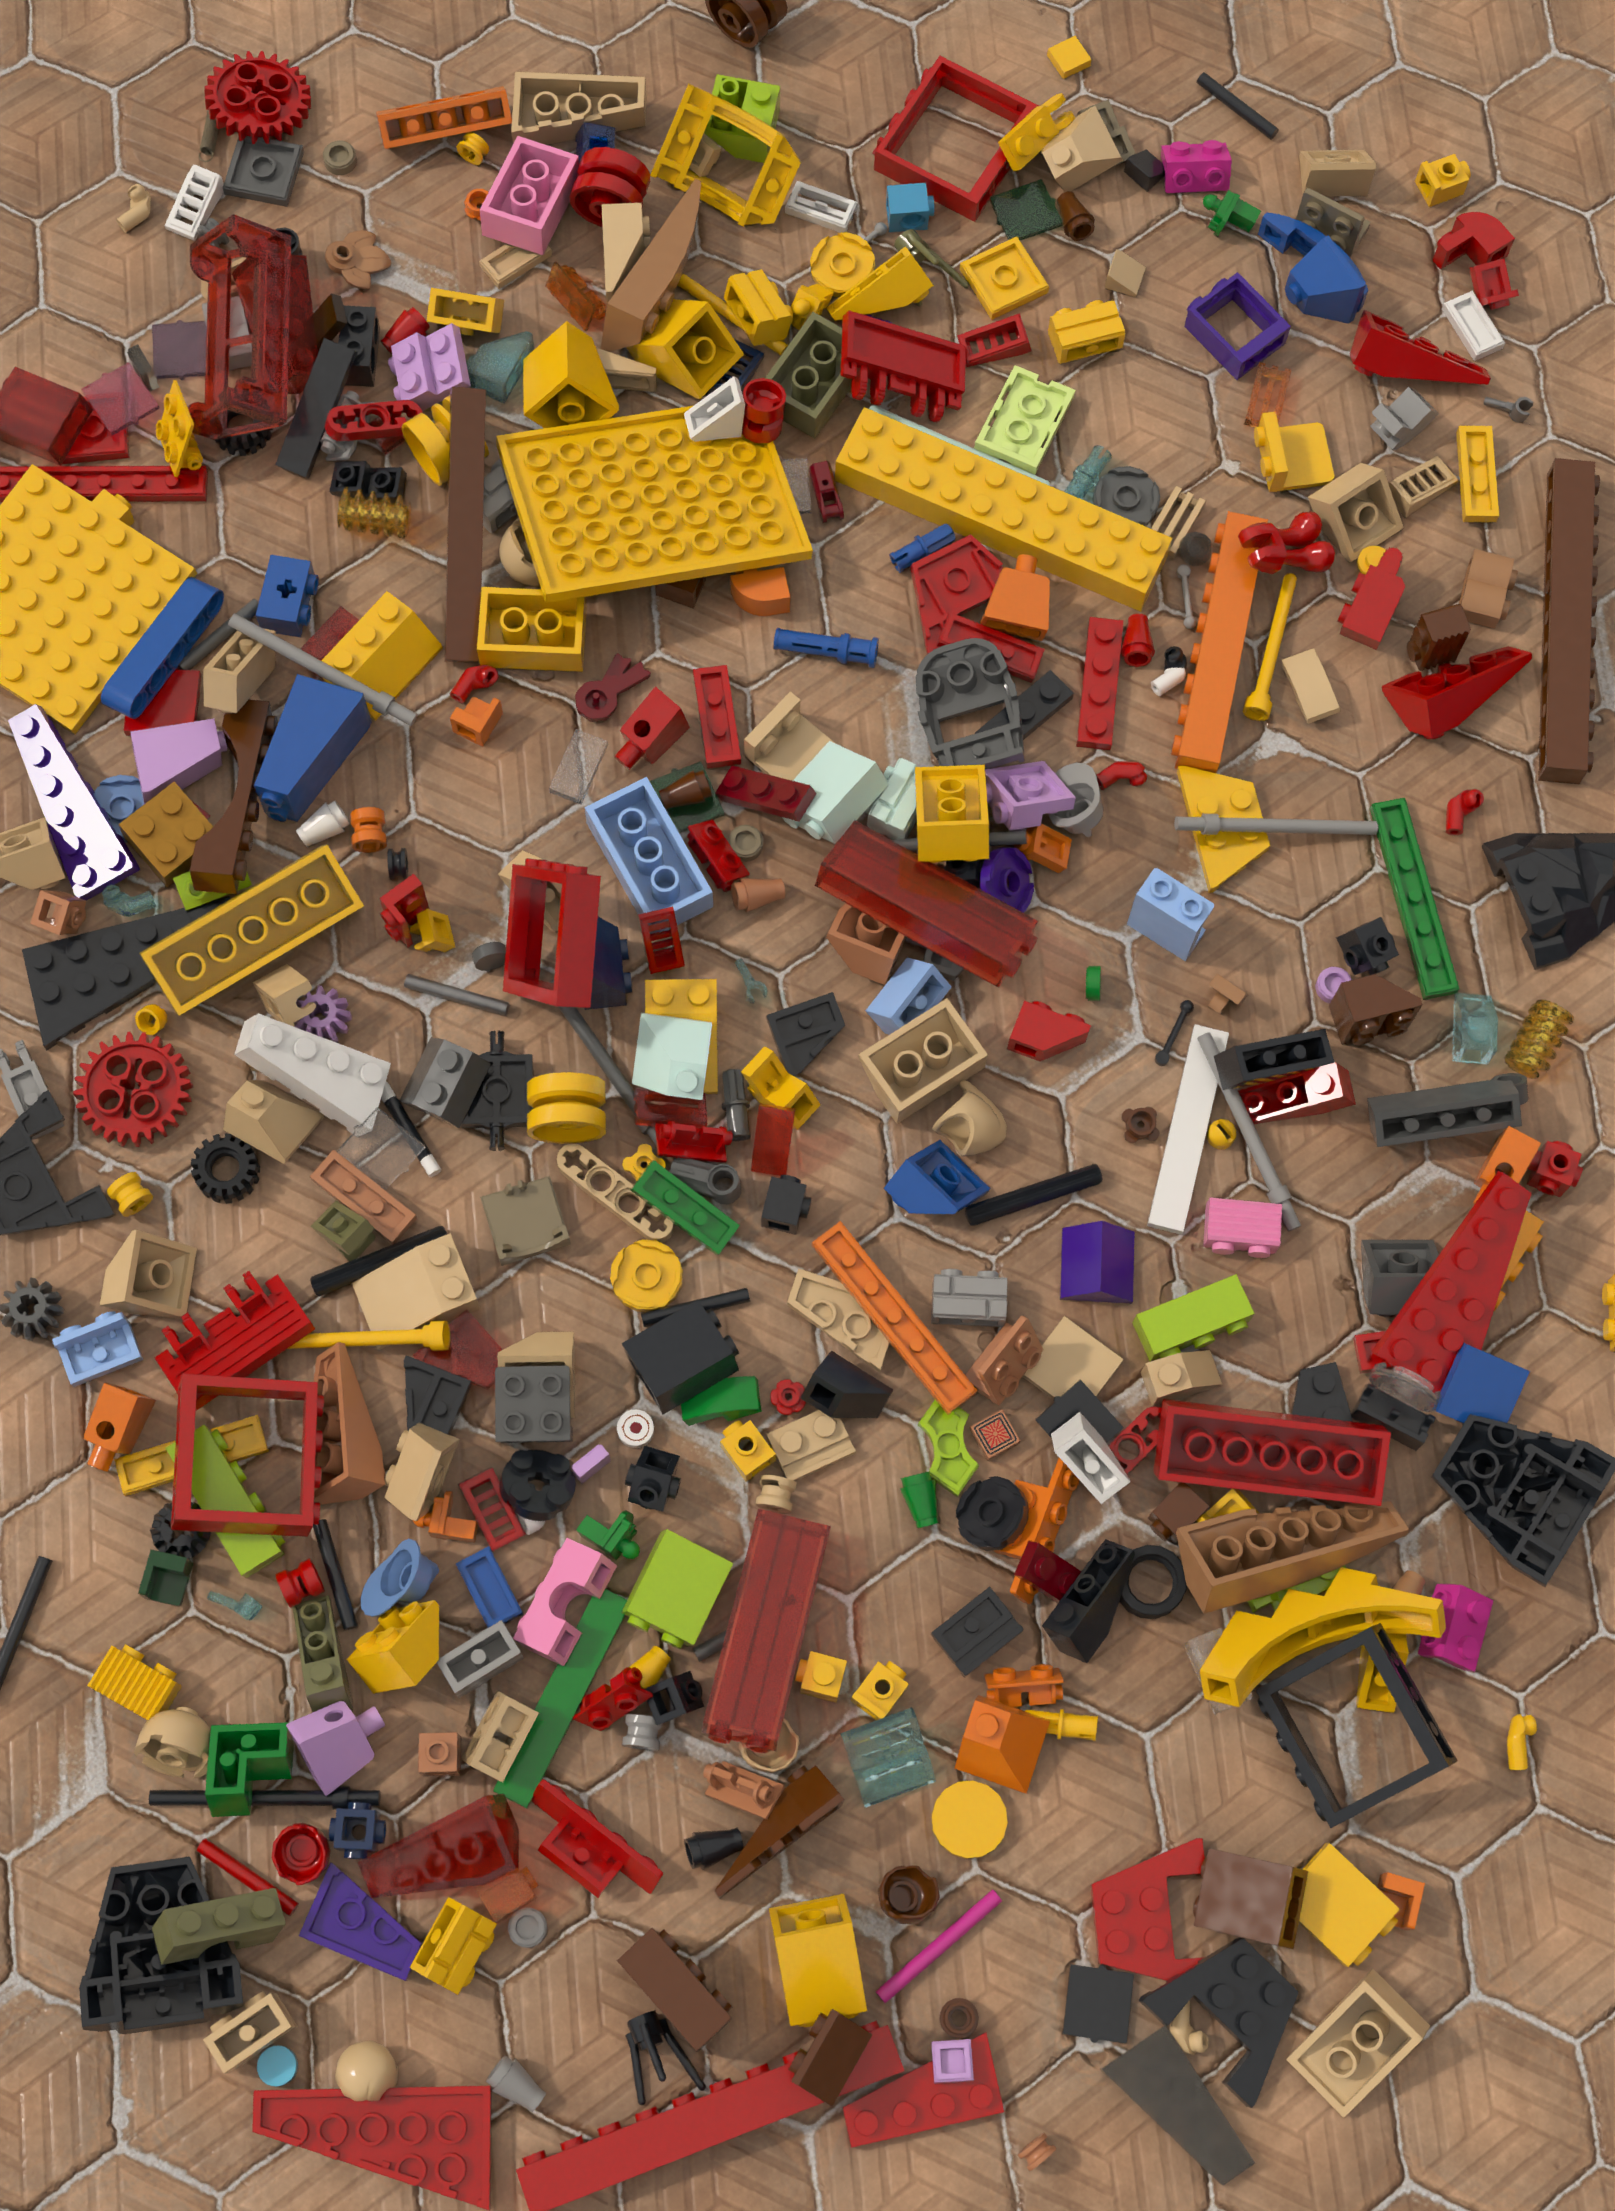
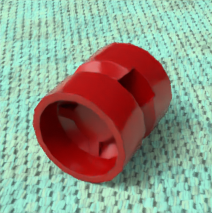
M766 378L754 379L748 382L743 389L745 411L742 435L754 443H770L781 434L786 393L784 388L774 380Z

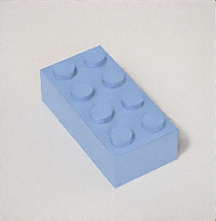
M647 777L584 807L586 823L637 914L673 906L676 922L679 925L713 908V892ZM666 919V920H661V921H657V922H653V923H648V925L655 924V923H660V922H664V921H668V919ZM669 928L651 931L650 934L669 930Z

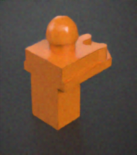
M446 1491L444 1498L434 1497L432 1512H428L418 1521L412 1520L417 1527H429L428 1533L431 1537L475 1543L478 1529L477 1521L450 1517L453 1504L452 1491Z

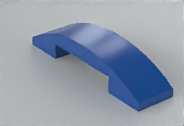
M1268 212L1262 217L1258 236L1282 254L1292 246L1304 256L1326 236L1299 220ZM1335 243V245L1338 247V249L1341 251V253L1344 255V257L1347 259V261L1350 263L1353 269L1357 272V274L1366 284L1361 272L1359 271L1355 263L1352 261V259ZM1367 285L1365 286L1357 312L1363 308L1368 293Z

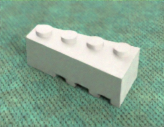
M259 1013L244 1021L234 1054L271 1080H277L289 1088L290 1092L298 1098H304L319 1108L320 1112L331 1120L335 1119L346 1126V1130L356 1137L372 1130L391 1063Z

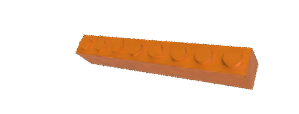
M1228 511L1225 524L1218 523L1214 543L1220 544L1218 553L1212 552L1208 573L1214 574L1212 583L1206 582L1202 603L1208 604L1206 613L1200 612L1196 633L1202 634L1200 644H1193L1189 662L1196 664L1194 674H1187L1183 693L1189 694L1188 704H1181L1177 724L1183 725L1181 736L1175 735L1171 755L1177 756L1175 769H1178V766L1184 765L1217 773L1258 570L1250 567L1247 558L1251 553L1258 550L1259 547L1243 548L1238 535L1242 529L1252 524L1268 523V519Z

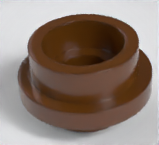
M955 1998L945 2003L942 2007L939 2020L942 2029L947 2035L961 2039L970 2036L976 2030L979 2016L976 2007L970 2001L963 1998ZM957 2010L964 2012L966 2015V2022L962 2026L954 2025L951 2019L952 2014Z

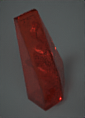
M505 1794L488 1795L357 1863L372 1898L485 1885L519 1868V1828Z

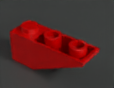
M1336 1062L1238 1090L1253 1124L1319 1115L1356 1105L1349 1071Z

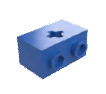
M270 555L256 612L259 627L274 630L277 634L301 637L303 626H308L311 619L310 597L311 595H316L319 584V577L315 575L311 561Z

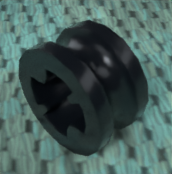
M401 848L399 852L388 849L387 859L390 880H395L396 876H402L403 879H407L408 856L406 848Z

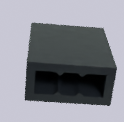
M698 1299L622 1343L630 1364L662 1414L669 1412L739 1371L735 1359L739 1351L729 1335L724 1338L718 1331L722 1326L716 1314L711 1308L705 1311Z

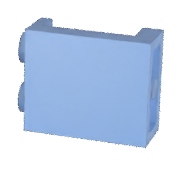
M1154 868L1135 896L1127 925L1186 962L1206 931L1202 926L1212 912L1214 903L1160 869Z

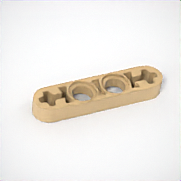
M567 1144L559 1150L557 1165L560 1173L647 1240H657L662 1243L672 1236L674 1223L630 1190L633 1184L579 1144ZM577 1154L580 1155V1164L588 1170L584 1180L580 1179L583 1176V1171L575 1165L567 1168L566 1156L569 1155L573 1158ZM598 1174L609 1176L612 1181L610 1187L605 1191L594 1190L591 1186L593 1177ZM633 1195L637 1197L640 1205L635 1212L626 1213L620 1209L619 1202L624 1196ZM647 1206L651 1208L647 1211L648 1216L654 1221H659L661 1218L665 1219L664 1227L666 1230L664 1232L659 1229L654 1233L651 1232V1223L642 1217ZM642 1217L640 1223L636 1222L639 1218Z

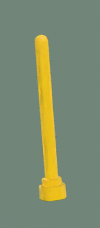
M1287 573L1283 578L1256 688L1245 699L1242 712L1247 718L1252 720L1265 721L1270 717L1272 702L1268 692L1297 582V577L1294 573Z
M431 1321L429 1325H424L422 1329L309 1333L287 1349L332 1347L336 1343L341 1342L345 1343L346 1347L423 1344L424 1347H430L432 1351L448 1350L450 1345V1328L447 1321Z

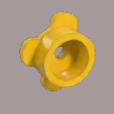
M641 1144L638 1147V1151L632 1157H626L622 1163L623 1169L626 1172H631L636 1181L646 1169L641 1167L642 1162H646L649 1165L654 1160L666 1168L665 1161L662 1158H657L652 1152V1147L648 1144Z

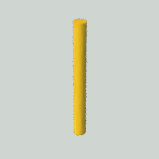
M683 274L678 283L679 287L700 301H708L714 311L743 330L725 301L687 275ZM782 340L772 343L768 341L767 344H764L780 356L788 347V344Z

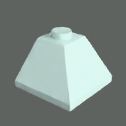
M641 1013L632 1084L667 1096L702 1100L712 1022Z

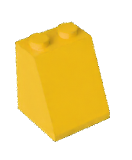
M673 299L667 312L662 311L659 315V321L652 334L647 332L640 344L626 347L635 361L656 368L657 378L697 399H701L744 355L708 301Z
M568 321L563 323L523 359L524 416L543 428L609 419L619 411V404L592 337Z
M839 1894L769 1908L790 2026L811 2027L821 2012L828 2016L832 2009L848 2019L856 2017L861 2012H866L867 2006L855 1936L845 1895Z

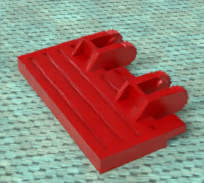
M850 310L843 316L841 376L852 379V398L860 401L866 394L868 379H870V402L877 406L881 405L885 397L886 376H888L887 390L910 396V414L919 418L922 416L926 408L927 396H929V421L938 423L942 419L945 394L947 408L957 411L961 409L962 394L965 392L966 346Z
M250 1271L242 1275L244 1282L255 1293L244 1302L240 1299L241 1296L235 1287L231 1286V1284L225 1286L223 1289L241 1315L236 1317L230 1307L204 1323V1327L210 1334L207 1338L204 1337L188 1312L181 1316L183 1325L191 1332L193 1337L181 1344L174 1329L166 1326L161 1330L179 1357L174 1359L169 1350L166 1349L154 1358L177 1394L182 1374L245 1378L315 1330V1327L278 1274L265 1282L272 1293L266 1296ZM196 1394V1411L219 1395Z

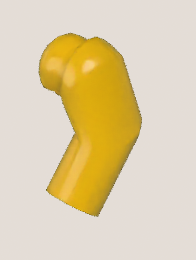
M1517 1714L1510 1721L1507 1736L1508 1765L1511 1770H1525L1528 1768L1526 1735L1532 1736L1537 1731L1536 1720L1532 1715L1522 1716Z

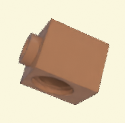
M457 1732L419 1733L418 1772L422 1776H461V1736Z

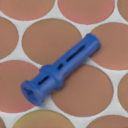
M781 628L776 629L774 650L779 649L835 657L840 664H846L850 661L868 664L869 668H875L879 646V638L877 637L867 640L853 638L850 633L834 637Z

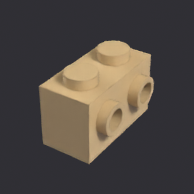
M264 1991L258 1993L243 2004L246 2010L235 2018H232L229 2014L210 2027L213 2033L204 2038L203 2041L224 2074L232 2073L298 2027L277 1993H270L267 1996Z

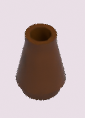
M1072 191L1062 193L1057 198V204L1060 209L1065 235L1071 237L1074 241L1088 238L1095 228L1093 215L1083 206Z
M693 769L666 788L659 790L666 810L673 807L706 802V798L713 796L703 770L695 772Z

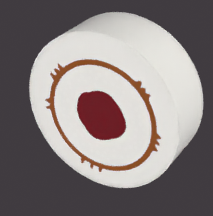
M637 1409L629 1410L618 1420L617 1433L624 1445L630 1448H641L647 1445L653 1438L654 1424L646 1412Z

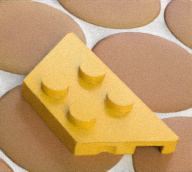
M1184 765L1178 766L1177 775L1188 817H1201L1204 813L1218 814L1219 817L1263 818L1253 782ZM1192 831L1209 893L1219 889L1222 883L1231 876H1236L1246 868L1248 863L1252 860H1257L1270 847L1267 832L1219 831L1217 835H1203L1201 831Z

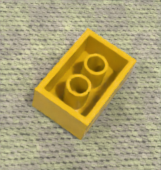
M482 587L477 641L480 666L489 665L505 669L583 672L587 617L586 597L545 603L541 589Z

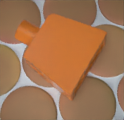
M1025 554L1018 555L1015 569L1002 568L980 624L1000 632L1043 641L1049 628L1050 579L1046 576L1035 574L1037 558Z
M1510 1126L1498 1135L1474 1181V1184L1480 1187V1190L1473 1204L1476 1203L1493 1179L1496 1170L1505 1173L1519 1184L1541 1143Z
M104 1383L84 1434V1440L95 1444L87 1464L108 1472L116 1453L130 1454L156 1400L123 1386Z

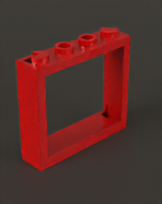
M940 55L932 67L924 70L921 84L917 90L912 89L909 92L904 109L901 113H895L889 124V131L886 136L878 138L877 146L872 152L875 156L874 170L900 184L926 183L927 196L933 195L935 202L976 222L1011 168L1000 147L969 193L896 156V153L941 86L1015 123L1012 129L1039 105Z
M526 858L525 865L512 864L503 992L553 1006L590 1008L601 876L587 874L588 867ZM547 881L562 884L554 983L539 980Z
M182 1374L178 1386L171 1530L308 1537L313 1524L318 1525L320 1519V1502H314V1489L320 1488L321 1466H315V1454L321 1453L323 1433L322 1430H316L317 1417H322L324 1396L318 1395V1382ZM196 1394L304 1401L300 1514L191 1509Z

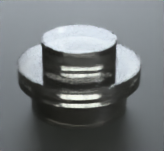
M1191 532L1185 535L1179 544L1181 558L1191 566H1200L1206 563L1212 554V543L1209 537L1199 532Z

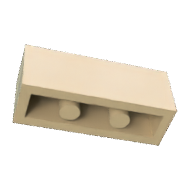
M265 629L276 636V631ZM237 630L203 669L204 707L217 709L221 713H237L275 669V651Z

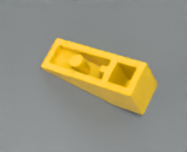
M905 246L826 308L833 319L837 321L841 320L849 310L866 315L905 307L912 302L915 304L923 300L929 294V289L934 285Z

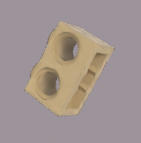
M497 1690L461 1760L503 1783L539 1712Z

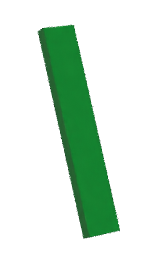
M1400 798L1373 803L1370 806V812L1373 821H1377L1378 824L1377 837L1423 1000L1457 994L1460 988L1406 799Z
M607 1589L604 1590L600 1599L592 1596L576 1627L582 1633L565 1666L557 1664L534 1709L539 1714L503 1783L498 1780L493 1792L526 1809L529 1808L537 1785L544 1778L573 1721V1716L576 1715L583 1697L586 1695L626 1616L621 1612L627 1599Z

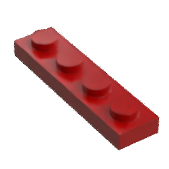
M1098 617L1089 618L1076 747L1102 750L1111 749L1124 620Z

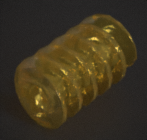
M345 487L338 504V527H341L343 523L346 531H352L356 526L360 533H365L370 527L373 535L380 534L383 528L385 536L392 537L396 531L399 538L405 539L408 535L411 521V502L408 505H404L402 495H398L395 503L392 504L389 493H384L381 502H378L375 491H371L368 499L364 500L362 489H358L355 497L351 498L349 488Z
M1541 999L1537 1000L1529 1008V1015L1524 1018L1522 1022L1523 1027H1520L1516 1034L1517 1039L1513 1040L1510 1045L1511 1050L1504 1057L1505 1063L1512 1070L1531 1079L1539 1077L1537 1070L1542 1072L1549 1071L1551 1066L1545 1059L1554 1060L1557 1054L1552 1048H1560L1563 1042L1558 1036H1566L1569 1030L1564 1024L1570 1025L1575 1020L1574 1016L1560 1005Z

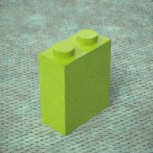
M668 1529L660 1532L621 1613L629 1616L628 1624L644 1632H648L649 1628H652L662 1633L661 1640L677 1649H681L683 1645L687 1647L693 1646L733 1563Z

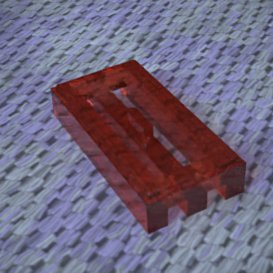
M636 1088L633 1093V1099L636 1100L634 1105V1113H636L635 1125L655 1127L656 1123L667 1124L669 1121H674L676 1124L694 1125L696 1128L707 1127L706 1093H703L702 1100L667 1096L646 1088ZM645 1101L666 1102V1104H645ZM678 1104L698 1105V1108L682 1107Z

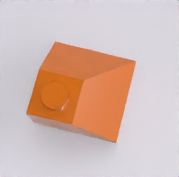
M978 1695L968 1719L954 1769L1027 1794L1050 1720Z

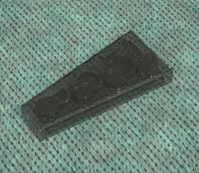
M1163 2025L1100 2069L1220 2185H1225L1255 2164L1166 2025Z

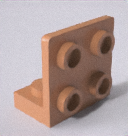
M1022 1315L1013 1326L1006 1322L965 1374L978 1390V1393L998 1406L1006 1397L1008 1398L1014 1394L1018 1388L1019 1380L1028 1369L1036 1366L1040 1360L1041 1352L1044 1350L1029 1319Z

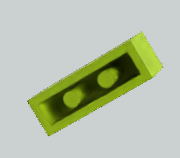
M1237 1274L1136 1314L1132 1323L1151 1362L1181 1353L1182 1349L1194 1345L1195 1349L1203 1348L1215 1341L1214 1336L1226 1331L1228 1336L1237 1334L1248 1328L1247 1323L1250 1322L1255 1313Z

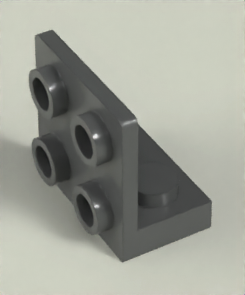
M568 1366L497 1367L495 1369V1442H573V1427L570 1420V1368Z

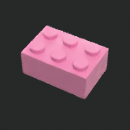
M517 136L480 208L482 235L543 255L570 202L573 183L578 177L579 156Z

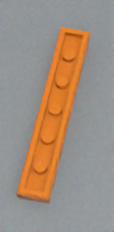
M841 1221L812 1242V1247L947 1415L951 1414L977 1393L978 1390Z

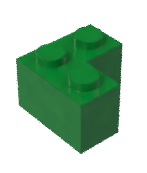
M288 1722L211 1725L205 1797L212 1817L251 1815L253 1781L292 1779L294 1743L286 1727Z

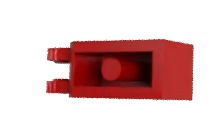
M1389 547L1388 550L1386 549L1383 552L1377 567L1370 565L1366 574L1359 572L1351 590L1357 593L1352 605L1345 603L1337 622L1343 624L1340 635L1375 650L1378 649L1405 589L1403 579L1396 576L1403 559V553L1400 550Z

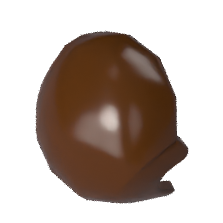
M917 1865L893 1868L884 1875L878 1888L881 1909L890 1919L899 1924H918L932 1914L940 1898L936 1878L928 1876Z

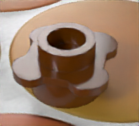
M1152 1107L1134 1110L1126 1109L1122 1113V1121L1126 1124L1124 1138L1127 1142L1136 1143L1137 1140L1142 1139L1155 1141L1159 1137L1160 1132L1156 1128L1157 1112ZM1142 1122L1144 1127L1139 1128L1137 1123Z

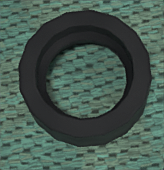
M1145 1545L1133 1549L1135 1556L1119 1602L1129 1613L1139 1618L1157 1619L1168 1615L1181 1603L1187 1590L1182 1561L1174 1552L1162 1546ZM1146 1560L1157 1561L1163 1564L1170 1571L1173 1579L1172 1590L1169 1596L1164 1601L1156 1604H1147L1138 1600L1132 1594L1129 1587V1575L1132 1569L1138 1563Z

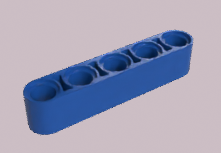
M194 577L187 578L107 681L101 694V703L132 719L138 718L218 614L224 601L223 591Z

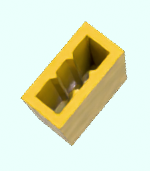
M1325 1843L1303 1867V1870L1308 1871L1299 1924L1343 1966L1349 1967L1352 1962L1359 1966L1373 1950L1369 1943L1379 1933L1384 1937L1397 1924L1398 1919L1394 1915L1400 1909L1330 1843Z

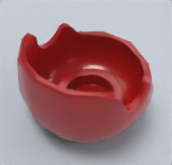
M295 1823L283 1829L273 1842L271 1857L279 1876L296 1883V1885H304L319 1878L329 1864L331 1854L329 1840L317 1827L306 1823Z

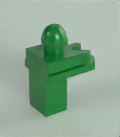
M1229 190L1222 200L1218 199L1214 194H1207L1203 198L1204 207L1209 211L1211 209L1215 212L1208 228L1213 230V234L1217 237L1227 221L1249 233L1258 219L1261 210L1239 198L1240 195Z
M627 1510L621 1512L610 1529H607L588 1515H586L576 1529L581 1537L616 1561L621 1554L627 1559H635L639 1556V1545L635 1541H631L637 1533L636 1525L633 1524L634 1516Z

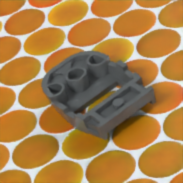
M970 638L941 646L927 654L921 661L916 675V694L919 696L920 705L918 716L931 751L938 760L939 765H985V769H990L1019 760V763L1024 762L1023 724L1017 690L1008 672L1006 662L997 647L987 640ZM1005 703L1010 724L944 743L940 726L941 721Z

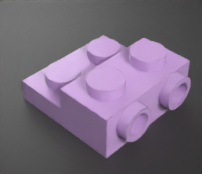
M451 323L426 337L416 332L391 346L393 356L388 359V365L397 377L398 385L393 389L397 401H413L424 411L449 396L451 387L468 388L471 386L460 328Z
M1045 761L985 769L987 804L992 809L995 822L998 824L1004 823L1009 830H1023L1028 827L1041 826L1043 814H1054L1059 811L1074 809L1076 797Z

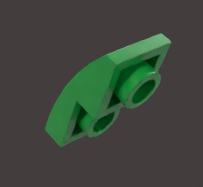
M755 1376L723 1379L682 1403V1420L688 1426L721 1416L729 1422L762 1412L758 1379Z

